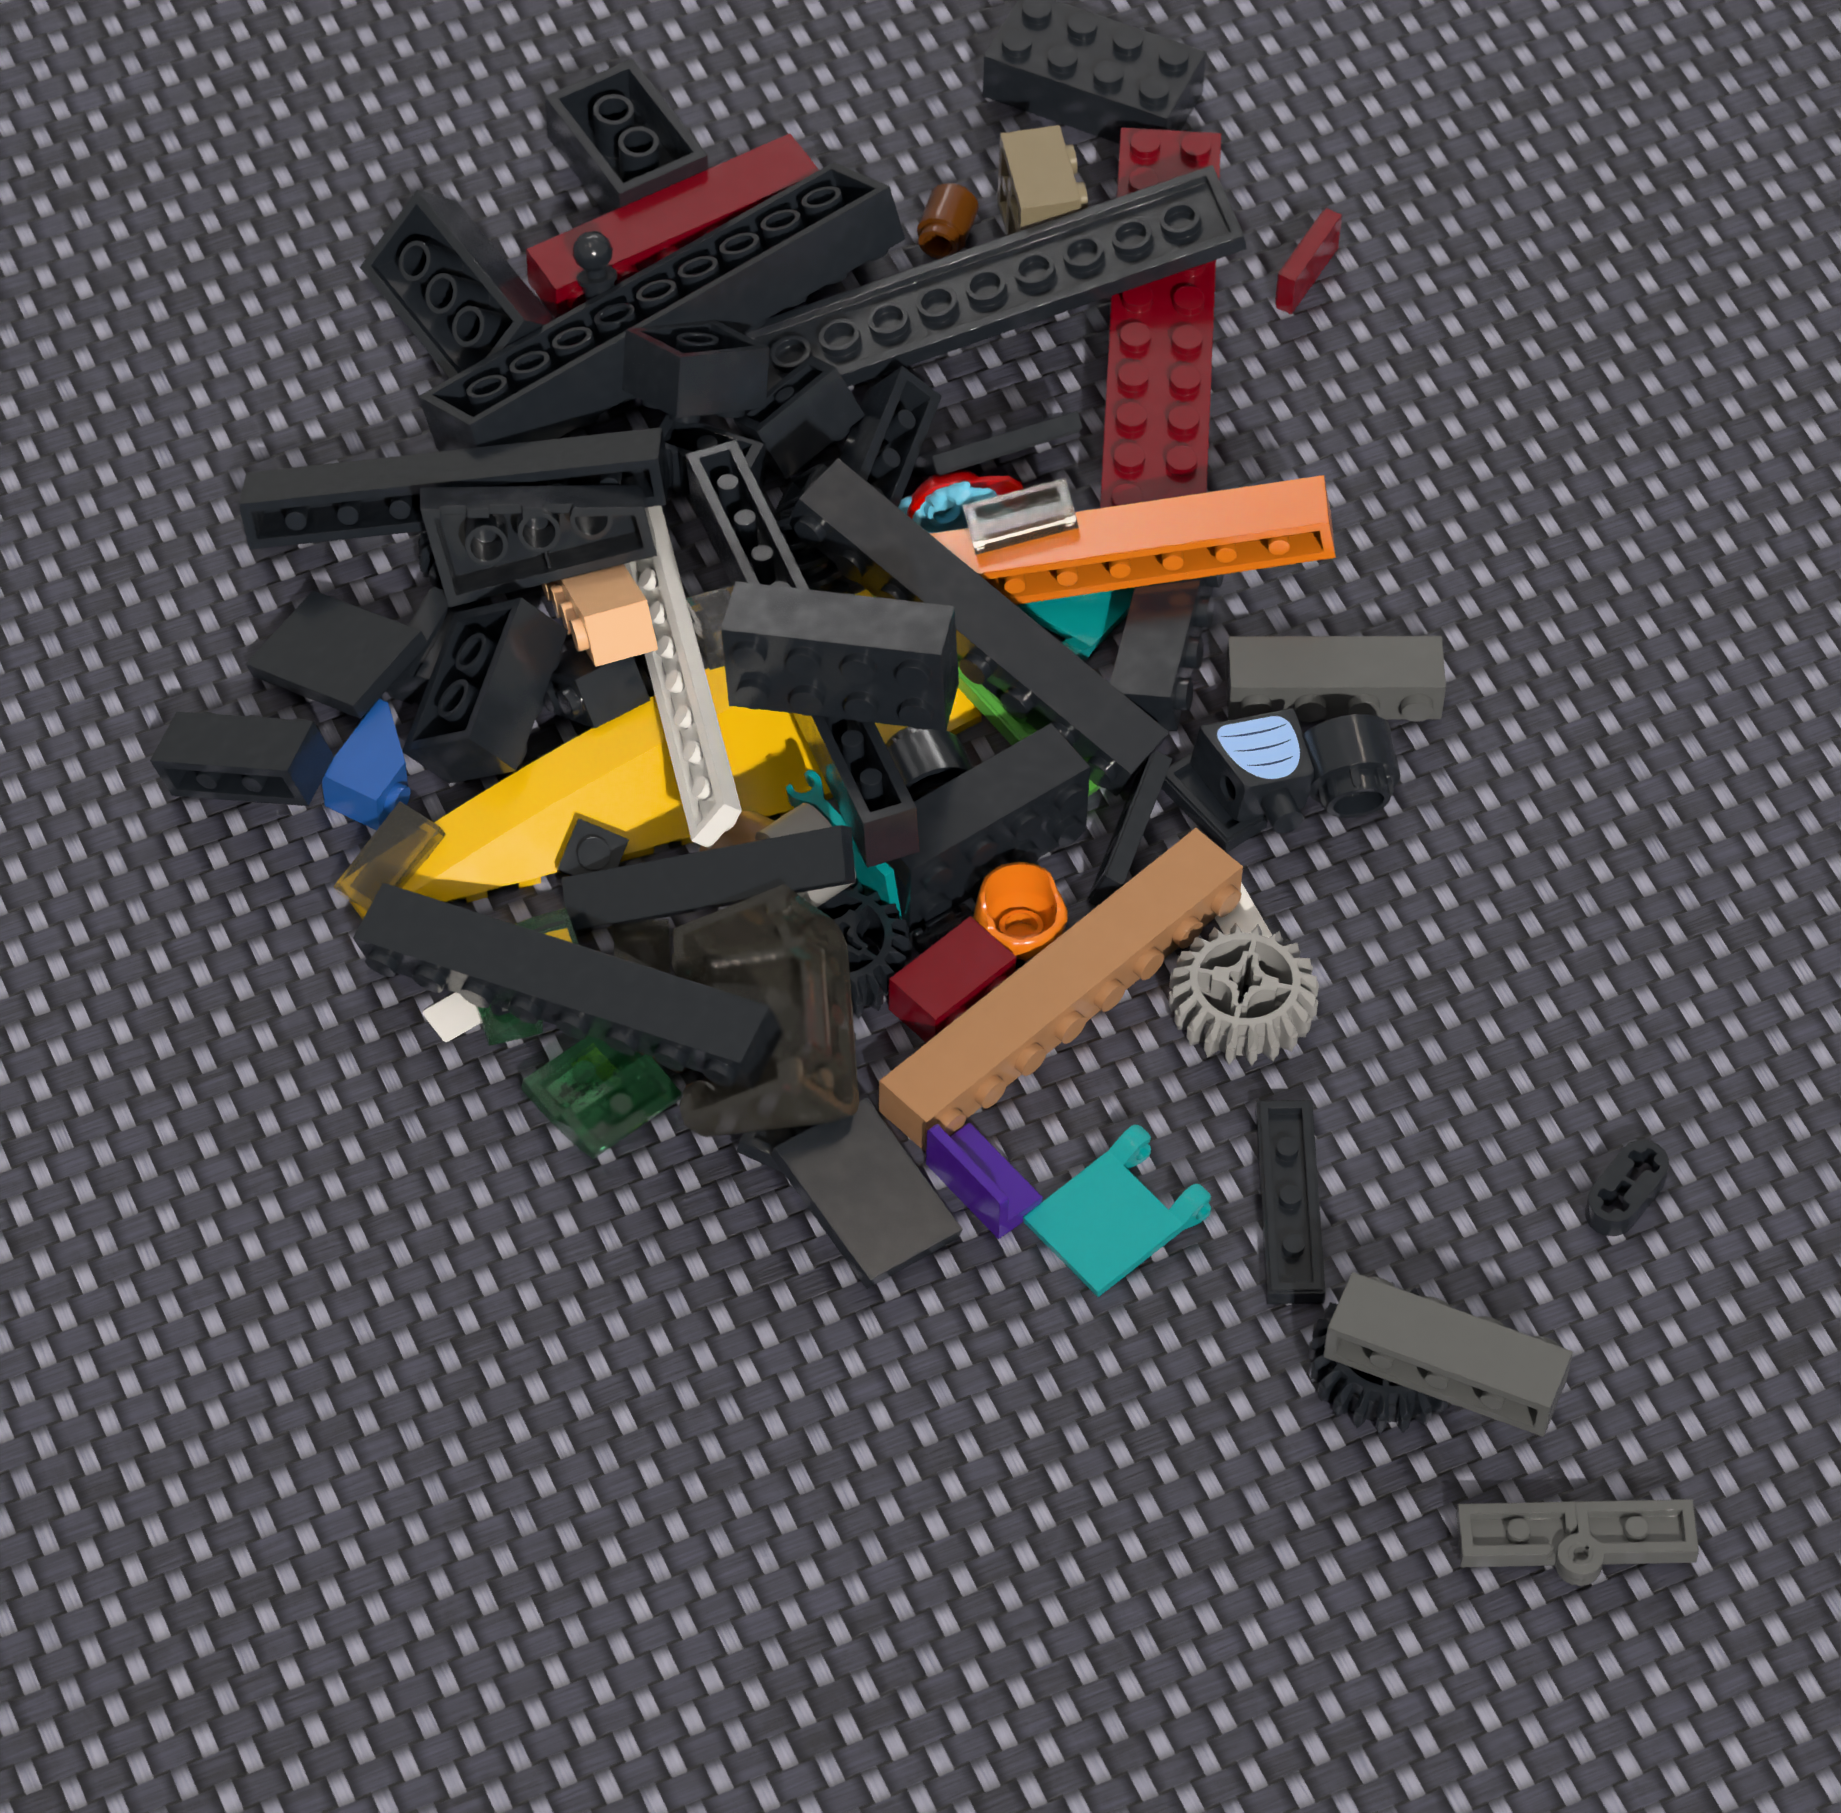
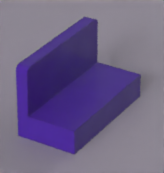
M968 1123L951 1136L938 1124L927 1130L926 1165L998 1239L1023 1223V1217L1042 1202L1043 1197L971 1123Z

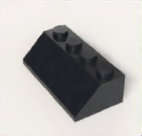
M416 190L360 266V269L449 378L554 320L552 315L456 200Z

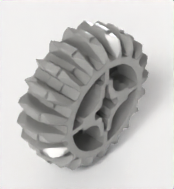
M1235 923L1228 935H1224L1214 927L1209 934L1208 941L1195 937L1190 946V951H1181V955L1177 959V967L1171 973L1169 988L1171 989L1169 992V1007L1171 1012L1175 1013L1174 1022L1177 1030H1187L1186 1038L1189 1041V1045L1204 1042V1051L1207 1058L1217 1051L1224 1052L1228 1065L1236 1058V1055L1246 1056L1251 1067L1257 1060L1258 1054L1263 1053L1274 1062L1276 1056L1279 1055V1047L1292 1052L1294 1046L1297 1045L1298 1037H1306L1311 1027V1020L1316 1016L1318 1009L1316 997L1318 996L1319 984L1317 976L1312 975L1313 967L1310 958H1300L1301 951L1298 948V943L1282 946L1283 938L1280 931L1268 938L1262 936L1259 924L1251 933H1242L1237 923ZM1249 985L1248 992H1245L1243 1002L1238 1003L1239 996L1243 995L1244 986Z

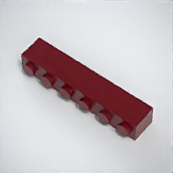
M789 133L527 248L528 283L556 319L586 302L583 287L578 285L576 279L577 275L584 269L576 264L572 255L573 244L581 234L597 231L609 238L613 247L612 260L607 266L616 269L618 277L614 284L617 285L819 171V169Z

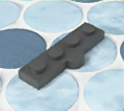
M1693 1499L1458 1504L1456 1511L1461 1567L1555 1566L1557 1574L1564 1581L1571 1585L1583 1586L1597 1580L1602 1571V1566L1605 1564L1696 1563L1699 1553Z

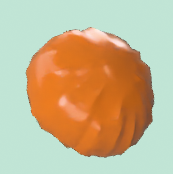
M1014 862L996 867L983 879L973 919L1016 956V960L1027 961L1065 932L1068 910L1048 870L1034 863Z

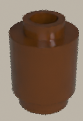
M954 183L941 184L931 191L917 227L919 246L929 256L941 259L956 254L964 248L979 209L976 197L966 187Z

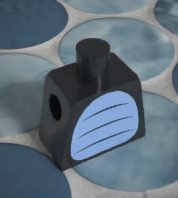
M1293 708L1200 726L1190 760L1191 765L1233 820L1242 822L1265 815L1273 830L1279 834L1291 832L1302 823L1303 814L1300 809L1306 805L1314 779V769L1302 736L1297 715Z

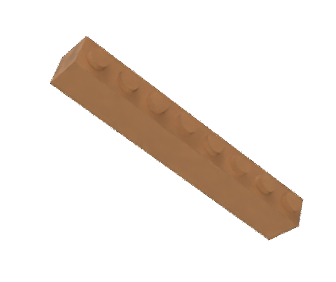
M1194 828L879 1080V1112L924 1152H926L927 1130L938 1124L949 1136L960 1130L964 1126L966 1119L981 1107L986 1109L994 1105L1001 1098L1006 1087L1020 1075L1028 1076L1036 1071L1044 1061L1046 1054L1061 1042L1067 1044L1073 1041L1081 1033L1086 1022L1099 1011L1107 1012L1115 1007L1123 997L1125 990L1140 978L1147 980L1152 977L1161 967L1164 959L1178 947L1184 949L1190 946L1195 937L1200 935L1203 927L1217 915L1225 917L1233 911L1242 895L1240 890L1243 866L1200 830Z

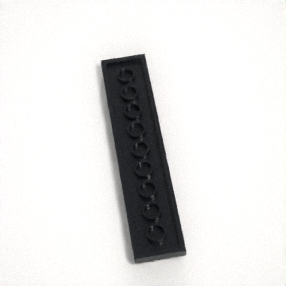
M1211 165L770 317L760 328L746 331L742 334L770 347L767 391L811 355L836 367L847 387L895 371L902 366L907 367L1246 250L1247 247L1241 227L1215 169Z

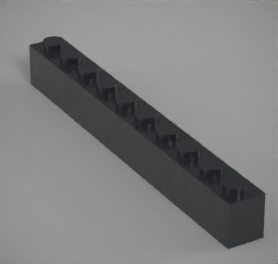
M729 441L686 454L691 501L733 588L735 581L809 590L737 441ZM793 713L846 825L851 827L852 837L866 867L869 868L920 852L916 806L876 724L873 722H858L855 720L805 716Z

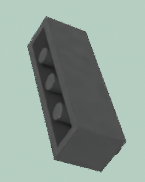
M1228 636L1225 664L1228 720L1291 708L1294 709L1298 720L1304 722L1329 720L1353 714H1369L1379 716L1385 720L1406 719L1413 722L1442 718L1446 692L1442 636Z
M1354 1272L1350 1275L1328 1326L1324 1357L1542 1437L1545 1436L1566 1384L1573 1351L1562 1348L1557 1342L1547 1337H1532L1505 1327L1504 1324L1494 1318L1487 1316L1476 1317L1451 1308L1446 1302L1436 1297H1421L1398 1289L1391 1282L1383 1278L1365 1277Z

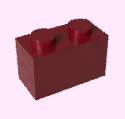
M970 916L889 979V1010L927 1043L1016 972V956Z

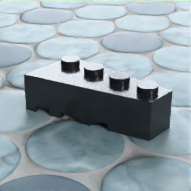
M642 485L420 488V510L448 607L657 556L655 532Z

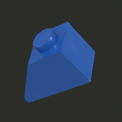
M380 698L334 756L322 779L326 807L378 832H381L392 816H399L403 812L411 794L407 781L406 762L388 702Z

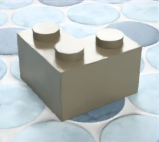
M1060 125L1000 133L998 205L1007 236L1088 208L1084 182L1076 183L1074 176L1077 174V158L1073 144L1065 145Z

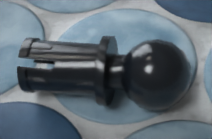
M597 231L581 234L573 244L572 255L578 266L584 269L577 275L576 279L578 285L583 287L585 301L615 286L614 281L618 277L616 269L607 266L612 260L613 253L610 240Z

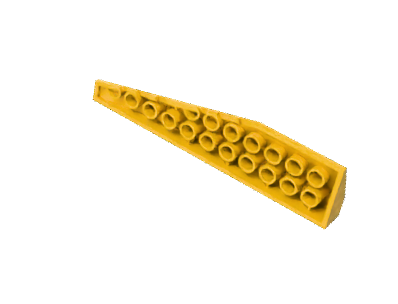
M867 589L855 594L874 597ZM724 660L705 669L742 811H755L766 817L780 814L782 817L794 809L788 801L787 785L791 784L794 790L799 793H806L813 788L805 780L804 773L808 770H813L820 776L825 799L833 798L794 714L729 706ZM959 688L956 692L946 730L955 735L981 722L982 719L980 711ZM655 695L650 697V701L597 728H592L559 746L438 819L342 883V892L363 920L382 883L443 902L465 899L466 903L487 898V891L517 883L519 889L540 884L542 876L560 872L556 869L578 818L629 839L620 862L654 853L655 846L674 841H681L682 845L694 843L691 840ZM875 723L885 744L895 733L907 727Z

